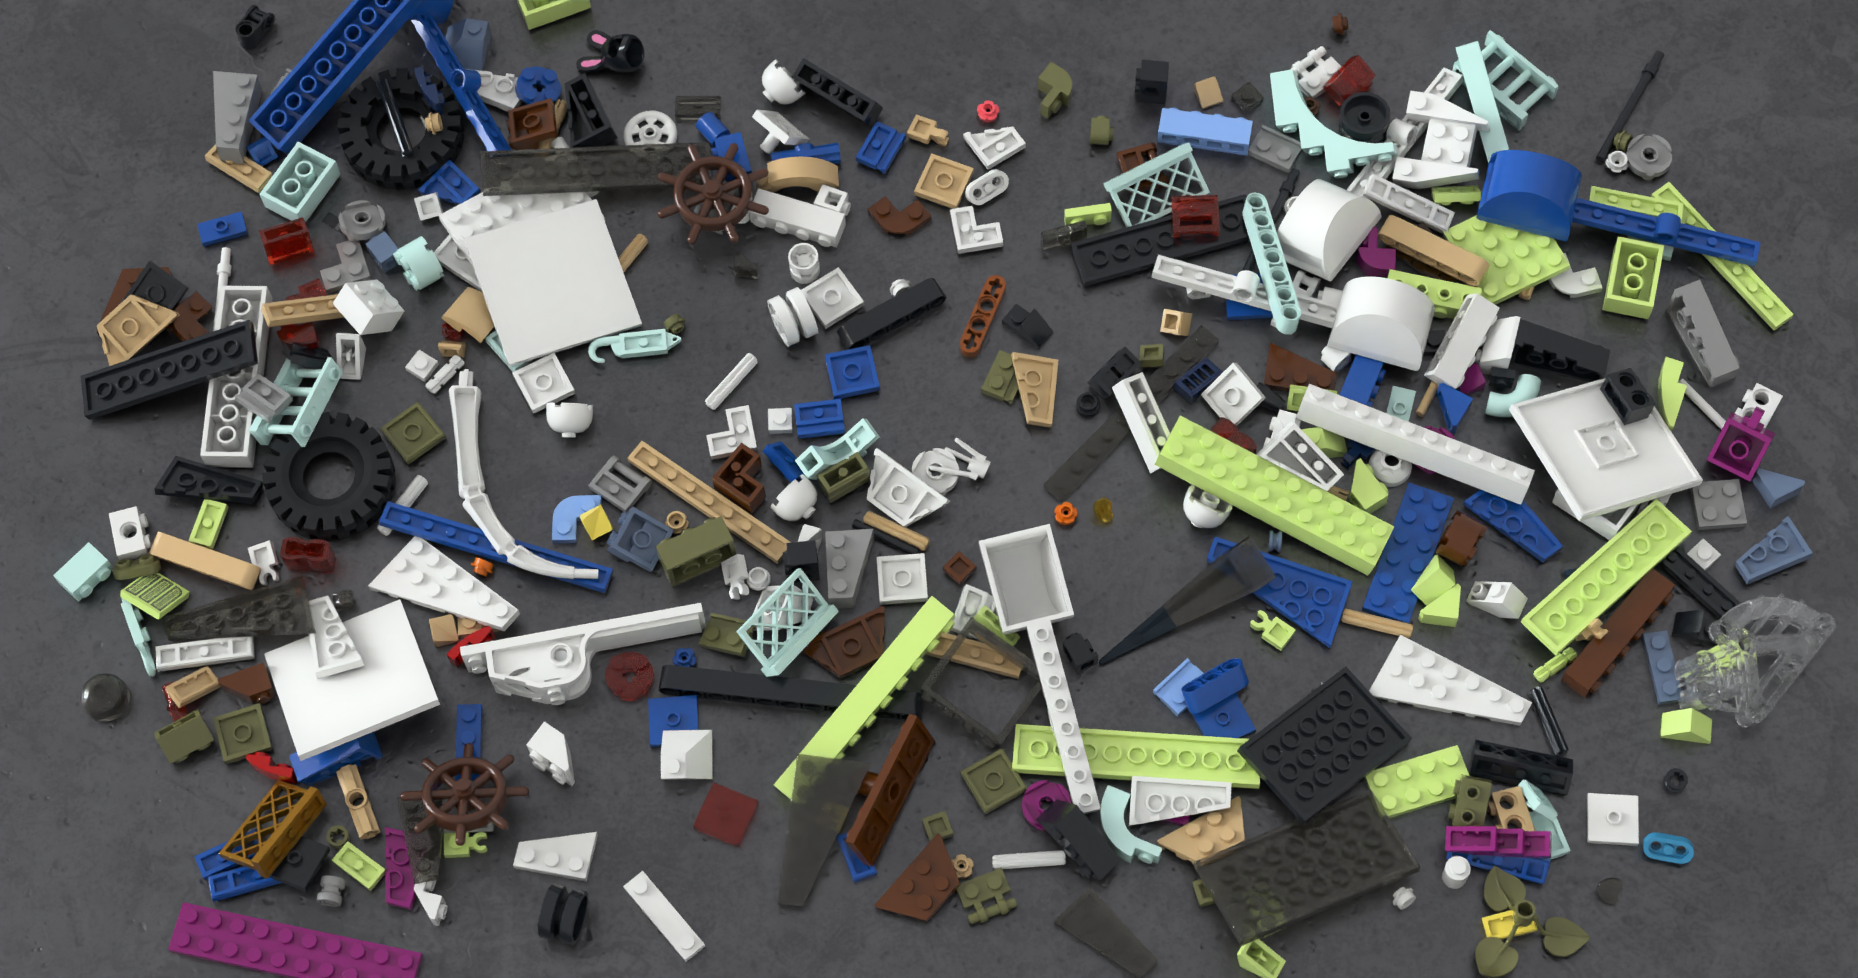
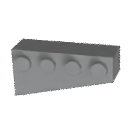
M213 71L216 148L222 162L226 163L225 160L233 161L234 164H244V157L247 153L246 147L249 145L253 125L248 120L258 110L262 88L256 74Z
M1697 280L1675 289L1666 311L1708 386L1711 388L1734 379L1740 369L1739 361L1731 350L1701 281Z

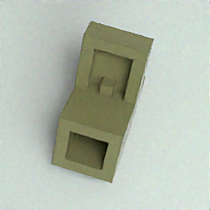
M1050 62L1038 78V90L1047 94L1041 102V115L1047 119L1053 112L1056 113L1060 109L1061 104L1069 106L1072 99V80L1070 75L1063 68Z

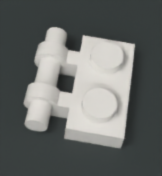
M1322 46L1316 50H1311L1306 58L1295 62L1291 68L1301 78L1299 80L1300 90L1307 97H1313L1314 99L1346 76V70L1332 57L1326 61L1321 58L1326 54V50ZM1313 64L1316 68L1309 73L1306 68Z

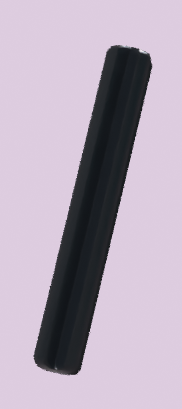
M386 78L378 80L376 84L402 156H412L414 150L389 81Z

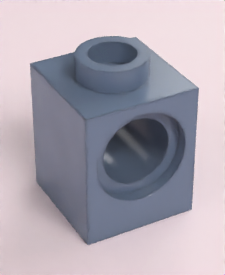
M385 231L373 236L366 243L369 254L384 273L398 265L393 256V253L397 252L398 247Z

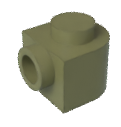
M1106 116L1092 117L1090 144L1108 145L1109 141H1113L1114 127H1110V118Z

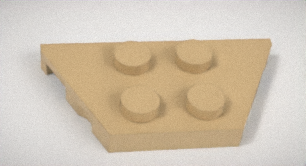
M130 294L97 325L109 366L132 359L180 314Z
M1237 796L1232 799L1228 809L1208 812L1158 839V846L1162 850L1167 848L1175 852L1177 857L1189 860L1202 869L1246 846L1241 798Z

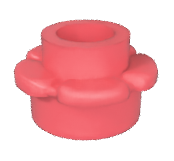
M985 101L977 107L978 116L984 122H993L997 118L999 107L993 101Z

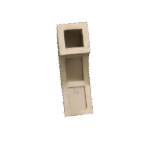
M788 157L767 163L768 176L757 180V190L759 188L772 193L793 186L807 187L819 192L822 184L832 188L839 186L838 166L829 161L813 157Z

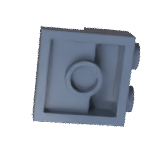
M632 507L628 512L623 511L617 521L620 527L617 533L612 531L606 543L610 545L607 551L627 563L631 561L652 572L659 560L656 545H659L663 539L671 537L674 530Z

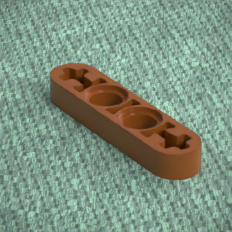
M993 275L986 280L960 339V351L966 357H975L981 351L1006 292V282L1001 276ZM997 283L999 284V288L995 290L993 297L991 295L992 286H995V284ZM984 302H990L994 307L990 311H984L981 305ZM981 321L985 324V328L977 331L973 329V323ZM972 336H974V347L967 349L966 344L969 345Z

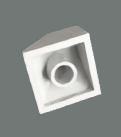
M794 585V592H802L801 589ZM768 586L762 590L753 614L780 586ZM781 594L779 597V608H787L788 595ZM794 595L793 609L802 610V596ZM808 597V610H811L813 597ZM766 610L764 612V623L772 624L773 610ZM779 611L778 625H787V612ZM793 612V624L801 622L802 613ZM763 627V630H772V628Z
M712 730L663 731L661 779H713Z

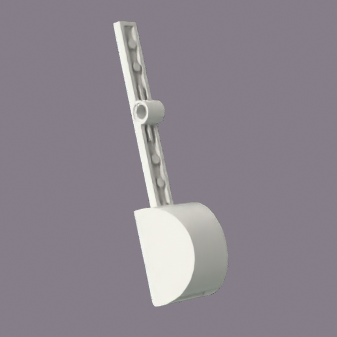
M1443 68L1424 93L1435 94L1448 101L1463 83V75ZM1407 114L1402 120L1394 119L1388 127L1387 140L1384 143L1393 142L1397 146L1398 156L1392 157V160L1386 162H1379L1378 160L1369 161V164L1364 167L1347 190L1322 179H1316L1311 182L1294 201L1277 231L1285 261L1325 280L1332 281L1367 237L1371 229L1382 218L1376 204L1362 196L1370 175L1375 174L1383 179H1387L1395 169L1397 157H1404L1426 130L1429 123L1411 121Z
M1162 255L1157 257L1151 278L1271 311L1264 285L1260 283L1259 276L1252 271H1241L1237 276H1233ZM1359 277L1345 284L1339 305L1296 293L1301 309V320L1332 328L1327 344L1328 347L1414 371L1420 369L1435 313L1433 302L1423 292L1408 284L1388 278Z
M1050 524L980 540L979 546L1002 634L1006 635L1027 629L1048 708L1050 725L1056 738L1072 803L1077 805L1084 814L1100 811L1099 800L1051 624L1073 618L1074 612Z

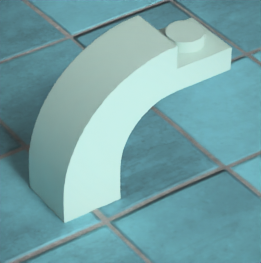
M862 418L837 441L821 447L811 445L795 461L807 479L817 480L819 473L844 459H849V456L856 452L861 457H864L867 454L866 449L879 438V435L869 421Z
M1108 785L1102 798L1100 811V826L1105 841L1120 858L1129 863L1132 862L1134 855H1137L1138 859L1145 863L1151 864L1154 862L1158 864L1162 855V848L1135 837L1128 831L1124 823V815L1129 806L1131 794Z

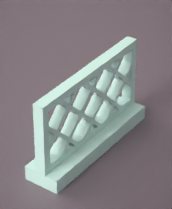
M1189 142L1103 183L1106 190L1110 192L1126 227L1132 226L1128 218L1131 209L1142 213L1140 221L1137 223L1140 224L1158 219L1210 193L1191 153L1193 150ZM1186 158L1191 166L1189 174L1177 171L1180 161ZM1167 170L1172 172L1169 184L1157 181L1160 171ZM1176 174L1187 178L1183 190L1172 186ZM1147 180L1152 182L1149 194L1137 190L1140 181ZM1191 180L1199 183L1202 189L1201 192L1197 194L1187 192ZM1135 184L1134 189L1129 188V186ZM1156 184L1167 188L1163 200L1152 196ZM1123 189L1132 192L1129 204L1121 202L1117 192ZM1171 189L1182 193L1177 204L1167 201ZM1136 194L1147 197L1143 210L1132 206ZM1151 199L1162 203L1157 214L1147 211Z
M798 568L736 632L762 664L761 671L766 677L780 675L839 611L834 604L828 605L802 569ZM797 578L802 582V592H794V581ZM781 594L788 595L787 608H779V597ZM794 595L802 596V610L793 609ZM808 597H813L819 604L814 611L808 610ZM766 610H773L772 624L764 623V612ZM779 611L787 612V625H778ZM793 612L802 613V624L800 626H793ZM751 626H757V640H752L746 632ZM763 627L772 628V641H763ZM778 628L787 629V639L785 642H778ZM763 644L772 645V655L768 659L763 654Z

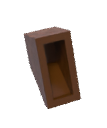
M264 662L217 679L224 692L252 704L267 703L271 698L277 696L269 670Z

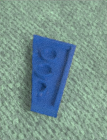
M1480 489L1463 503L1465 507L1543 563L1563 548V545L1524 500L1520 505Z

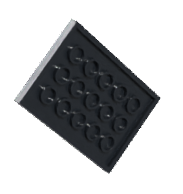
M1344 667L1242 744L1237 752L1304 825L1407 745L1412 737L1347 667Z

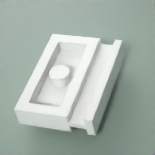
M966 584L955 611V619L953 620L955 625L951 631L983 642L986 633L972 619L984 605L994 612L995 603L993 596Z

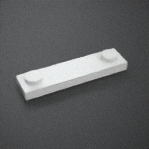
M1375 174L1370 175L1362 195L1419 223L1424 222L1427 227L1442 234L1443 231L1448 232L1455 212Z
M252 634L155 646L156 669L158 672L255 659Z
M643 871L623 886L685 962L705 947L702 940Z

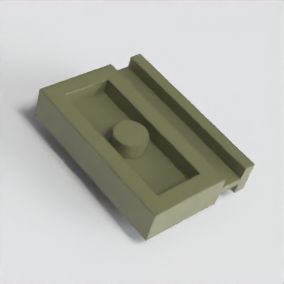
M999 350L981 388V393L1001 401L1005 400L1013 405L1019 392L1011 354Z
M711 613V619L706 624L699 645L702 648L744 657L748 646L736 631L747 620ZM751 626L746 631L751 639L753 629H756V626Z

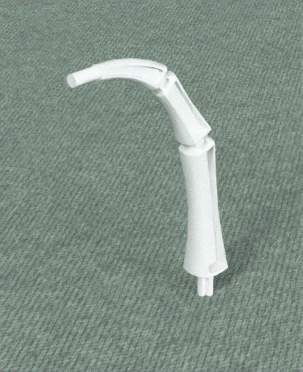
M469 369L460 371L459 385L450 387L449 398L456 445L459 496L465 499L462 506L484 532L497 553L507 556L508 563L527 571L556 578L598 579V569H574L573 566L561 565L545 560L533 554L522 545H515V539L505 530L496 517L489 497L484 493L486 488L479 457L478 416L482 393L477 386H473L474 373L470 372Z

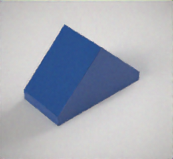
M1441 383L1438 385L1436 395L1448 431L1455 435L1470 410L1473 398Z

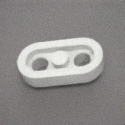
M997 169L987 172L966 187L965 196L967 200L975 205L986 203L1007 189L1009 184L1008 176ZM997 177V182L993 184L992 180ZM978 189L977 195L974 196V190Z

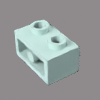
M88 542L53 576L79 602L82 598L89 596L93 588L100 581H104L110 576L112 565Z

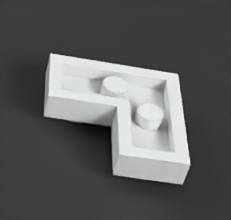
M973 206L950 209L958 254L1003 247L999 222L977 226Z
M749 405L726 409L730 431L706 435L711 460L729 457L741 442L753 451H758Z

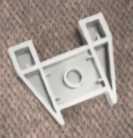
M1411 91L1406 111L1409 120L1429 123L1422 159L1397 157L1392 178L1394 183L1400 187L1424 189L1480 180L1479 170L1469 167L1477 130L1490 132L1488 121L1435 94Z

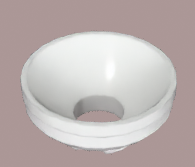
M1376 449L1370 457L1369 465L1373 469L1374 477L1378 482L1384 483L1386 487H1396L1405 483L1411 474L1412 463L1398 458L1399 463L1396 466H1389L1385 463V458L1390 454Z

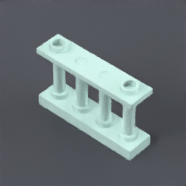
M1490 30L1485 40L1487 47L1481 53L1484 61L1493 52L1503 59L1488 74L1500 116L1517 130H1521L1525 126L1528 117L1526 111L1544 94L1553 100L1556 97L1559 85H1557L1552 77L1546 76L1509 46L1503 37L1496 35ZM1458 59L1454 63L1452 71L1463 75ZM1510 66L1520 73L1503 91L1498 90L1492 85ZM1464 79V81H1463L1462 84L1467 88L1466 83H1465V79ZM1527 80L1537 87L1520 105L1509 99Z
M332 357L327 358L322 369H305L301 365L290 363V360L286 358L274 384L289 393L292 398L293 396L307 397L303 406L288 405L278 416L275 415L271 419V423L266 422L257 415L249 432L260 445H269L274 434H291L301 447H305L343 371ZM303 378H317L312 388L299 387ZM284 415H297L293 425H279Z

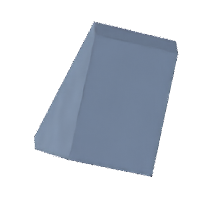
M1757 468L1752 479L1753 484L1770 509L1799 495L1805 484L1804 480Z

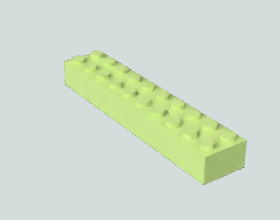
M1179 416L1154 464L1367 576L1375 567L1394 529V526L1182 416Z

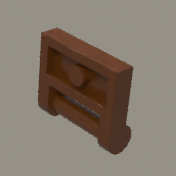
M1147 143L1117 152L1116 157L1122 173L1143 164V155L1148 156L1149 160L1157 157V147L1155 143ZM1163 170L1160 171L1157 181L1169 184L1168 176L1164 175ZM1147 180L1140 181L1137 190L1140 192L1150 190L1152 182ZM1135 184L1129 186V188L1134 189ZM1158 184L1155 186V188H1164Z

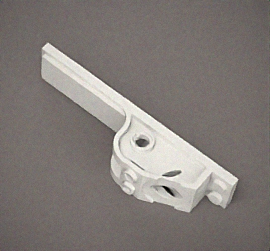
M701 603L463 646L460 647V651L468 672L479 674L488 669L489 678L496 693L508 696L514 694L532 698V701L561 705L567 700L580 697L589 688L592 679L591 660L596 652L701 633L706 627V621Z

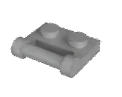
M613 455L588 486L590 490L601 495L602 498L620 510L628 512L642 494L650 488L652 480L646 476L642 477L622 464L620 459ZM614 470L618 471L636 483L637 486L633 488L611 472Z

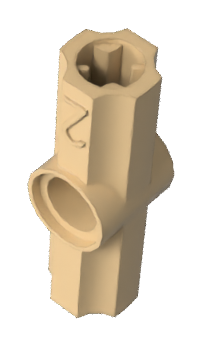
M357 765L341 767L336 774L360 840L373 838L381 831ZM356 799H364L359 806H353V802Z

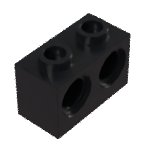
M1123 347L1087 383L1105 399L1114 392L1112 387L1123 379L1128 378L1141 362L1126 347Z
M1631 368L1608 374L1600 388L1624 425L1648 418L1655 406L1652 396L1647 392L1639 377L1635 375Z
M815 540L786 543L787 552H783L785 575H791L796 569L801 568L810 581L820 580ZM797 578L794 581V583H798L801 581L799 580V578Z

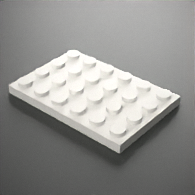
M556 153L440 214L439 219L472 265L464 238L588 202L592 199L578 180H575L573 173Z

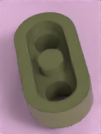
M151 554L141 556L135 560L121 559L112 567L116 580L147 576L161 570L159 558Z

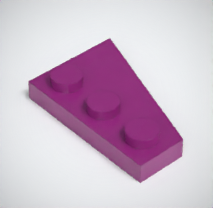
M385 827L386 903L391 906L412 910L416 897L414 886L420 867L426 866L433 839L432 837Z

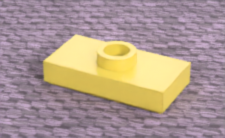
M1510 910L1483 917L1482 921L1486 936L1498 937L1501 940L1507 939L1515 923L1513 921L1514 911ZM1532 921L1527 927L1519 926L1514 937L1538 931V928L1534 921Z

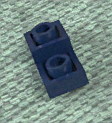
M423 67L414 68L418 85L425 100L436 113L443 114L442 105L446 104L443 92H438L436 83L432 84L430 75H425Z

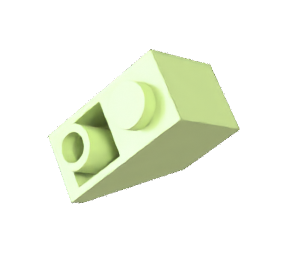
M1360 458L1356 461L1349 501L1352 505L1371 514L1386 505L1389 492L1384 483L1378 482L1374 477V471L1371 466L1364 464Z

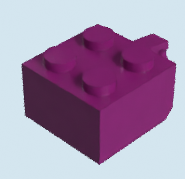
M1756 406L1751 417L1745 415L1744 418L1731 412L1707 461L1751 481L1776 434L1764 428V424L1760 423L1765 410Z

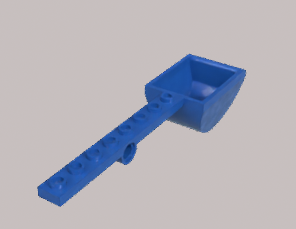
M424 0L409 19L413 22L417 33L426 44L427 50L436 61L437 67L446 78L447 84L456 95L457 101L466 112L467 118L472 122L477 135L482 139L487 152L494 157L508 158L512 150L477 92L481 86L480 74L475 70L463 69L437 23L443 24L449 17L453 0Z
M1502 150L1493 153L1490 157L1476 217L1478 220L1566 242L1569 238L1572 222L1754 267L1757 263L1761 242L1681 223V218L1673 213H1661L1658 217L1578 198L1582 174L1576 167L1561 159L1523 150Z

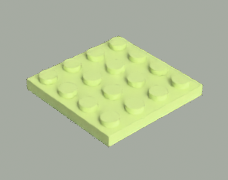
M1477 215L1449 228L1448 232L1443 231L1446 241L1483 258L1489 263L1490 267L1477 287L1482 288L1481 296L1495 305L1570 269L1568 260L1554 238L1481 221L1476 218Z

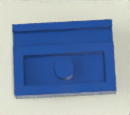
M876 121L857 153L856 161L886 174L903 145L906 134H901L896 129Z
M841 399L794 404L798 439L845 433Z

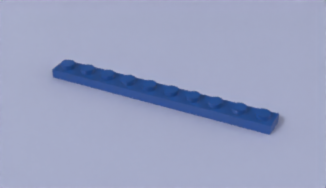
M389 501L379 520L380 526L515 566L507 562L506 555H499L484 532L479 528ZM515 540V545H522L533 554L545 560L561 565L573 566L574 569H598V579H556L602 593L606 592L613 575L612 568Z

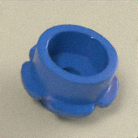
M691 648L677 649L675 656L672 658L673 664L676 666L693 667L696 663L695 652Z

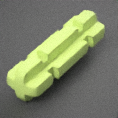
M1568 647L1562 651V654L1559 653L1546 662L1544 666L1536 669L1534 677L1540 683L1548 679L1549 675L1553 676L1566 667V664L1573 662L1578 656L1574 649Z

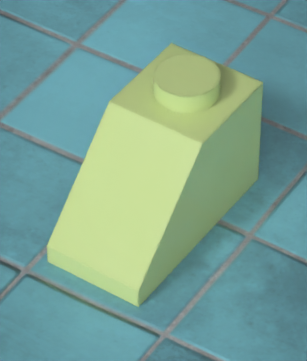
M1320 427L1301 429L1328 458L1342 457L1347 453L1343 436Z

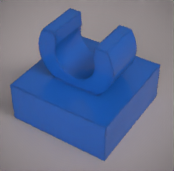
M266 137L246 147L253 161L260 166L278 158Z

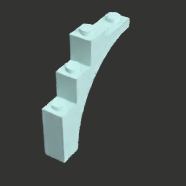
M1292 69L1270 73L1276 127L1284 133L1296 132L1297 128H1299L1301 149L1306 154L1309 153L1310 156L1320 155L1322 151H1325L1327 172L1334 176V178H1345L1349 173H1354V163L1357 166L1369 164V161L1372 160L1386 162L1392 160V157L1398 156L1397 146L1393 142H1358L1340 136L1326 128L1308 108L1300 90L1298 76Z

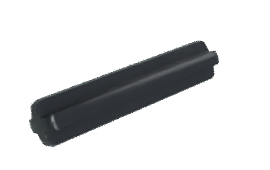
M1536 687L1530 691L1534 706L1555 755H1564L1568 752L1569 748L1543 688Z

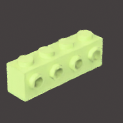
M1391 269L1388 275V279L1408 284L1428 296L1435 306L1434 316L1437 318L1447 317L1454 319L1466 296L1476 293L1481 295L1482 288Z

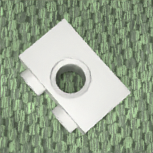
M137 506L109 513L116 554L119 560H135L141 556L148 555L152 541L150 535H146L145 528L148 527V521L145 513L141 514ZM137 532L135 536L127 538L130 533Z

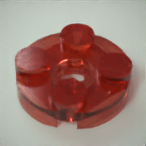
M625 652L613 656L605 672V679L609 690L618 698L626 701H633L643 697L644 693L653 686L655 678L653 667L648 658L636 652ZM628 671L637 674L636 677H632V681H627V678L623 677Z

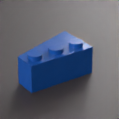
M1356 354L1339 395L1372 408L1373 402H1371V398H1376L1380 387L1377 385V382L1382 383L1386 370L1382 369L1384 362Z
M371 732L300 761L297 752L289 757L298 782L311 786L337 776L336 772L341 767L355 764L357 767H360V761L373 756L378 760L383 758L374 732Z

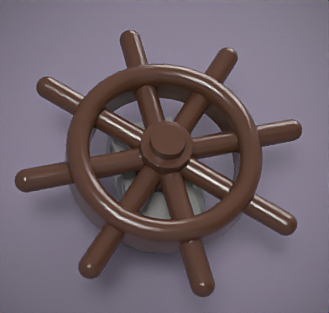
M732 143L729 146L725 157L708 156L703 158L700 157L695 145H689L687 150L693 162L688 164L678 177L664 172H660L657 176L660 181L674 185L675 204L659 210L657 215L663 219L679 213L682 219L692 226L687 238L689 244L696 243L701 230L713 231L719 234H723L724 230H726L730 241L736 243L739 240V236L734 225L739 223L749 210L762 215H766L769 212L767 206L752 202L753 193L751 186L752 182L767 177L768 170L762 168L747 174L738 163L733 161L738 151L736 143ZM718 170L716 177L711 179L708 171ZM727 173L736 178L730 182L724 181ZM699 174L703 185L691 180ZM742 187L743 189L741 198L739 196L738 188ZM685 189L699 193L684 200ZM696 205L694 212L689 209ZM735 205L736 207L730 211L731 206Z
M467 743L464 746L463 757L449 760L440 766H437L430 759L424 758L421 761V765L430 774L424 782L422 791H404L400 795L403 801H423L427 817L415 825L414 831L421 834L430 826L436 824L443 828L444 833H456L455 842L458 846H462L465 844L466 832L494 831V824L502 830L508 829V821L500 816L506 806L507 798L527 796L529 794V789L526 786H506L502 771L514 762V757L507 755L494 765L487 760L473 757L474 746L471 743ZM472 774L480 775L473 782L471 781ZM461 775V779L458 781L452 777ZM490 780L496 786L495 788H481ZM443 783L450 788L448 790H437ZM434 800H442V805L438 808L434 804Z

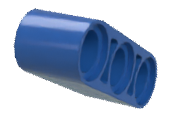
M1233 658L1185 684L1181 691L1188 711L1190 713H1199L1246 687L1249 684V680L1242 660Z

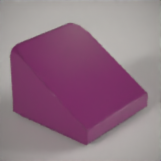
M1478 363L1472 364L1467 368L1464 374L1465 379L1461 386L1458 387L1459 391L1465 395L1484 390L1486 385Z

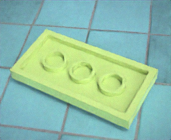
M1456 745L1373 770L1364 779L1379 819L1383 821L1457 798V795L1453 794L1455 780H1460L1461 774L1469 776L1459 747Z

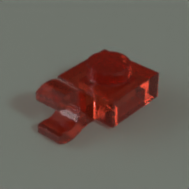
M317 278L299 286V293L285 298V300L328 295L320 279Z

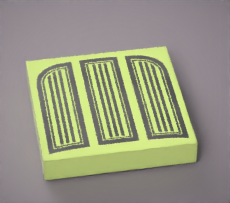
M156 572L136 579L121 590L120 597L159 620L189 598L190 591Z

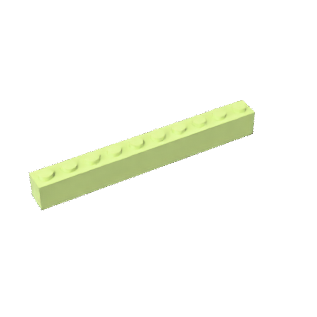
M931 596L776 781L774 786L796 805L799 806L801 802L806 804L814 794L811 790L816 784L821 785L828 778L829 773L827 771L833 764L837 766L845 757L843 752L849 745L853 747L859 741L861 730L864 727L869 728L877 718L875 716L876 712L880 708L885 709L893 699L891 694L896 688L901 690L908 681L906 676L911 670L917 671L923 664L924 660L922 657L926 652L929 651L931 653L938 646L940 641L937 639L943 632L947 634L955 625L953 621L955 614Z

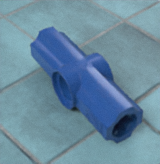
M803 143L797 145L793 150L771 153L772 161L788 157H813L829 161L833 164L841 163L838 143L819 146Z

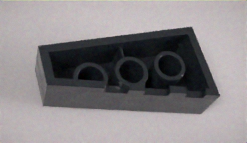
M1520 319L1509 364L1593 382L1605 377L1610 350Z

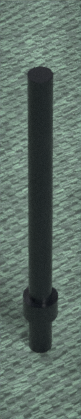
M1656 51L1651 62L1647 63L1642 71L1643 76L1596 156L1598 161H1605L1613 147L1616 134L1621 133L1650 80L1655 78L1659 70L1658 66L1664 57L1663 52Z
M1296 168L1291 170L1287 180L1282 183L1279 189L1280 194L1271 210L1274 225L1288 197L1292 196L1295 190V183L1300 174V171ZM1253 249L1242 271L1253 270L1256 264Z

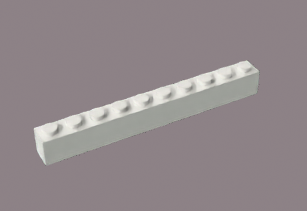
M1311 384L1308 385L1296 416L1299 420L1520 505L1535 471Z

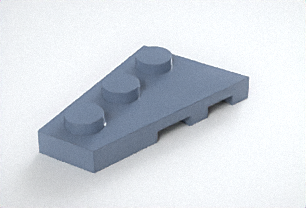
M1787 516L1761 542L1755 544L1736 561L1735 567L1748 585L1812 558L1813 552L1789 516Z

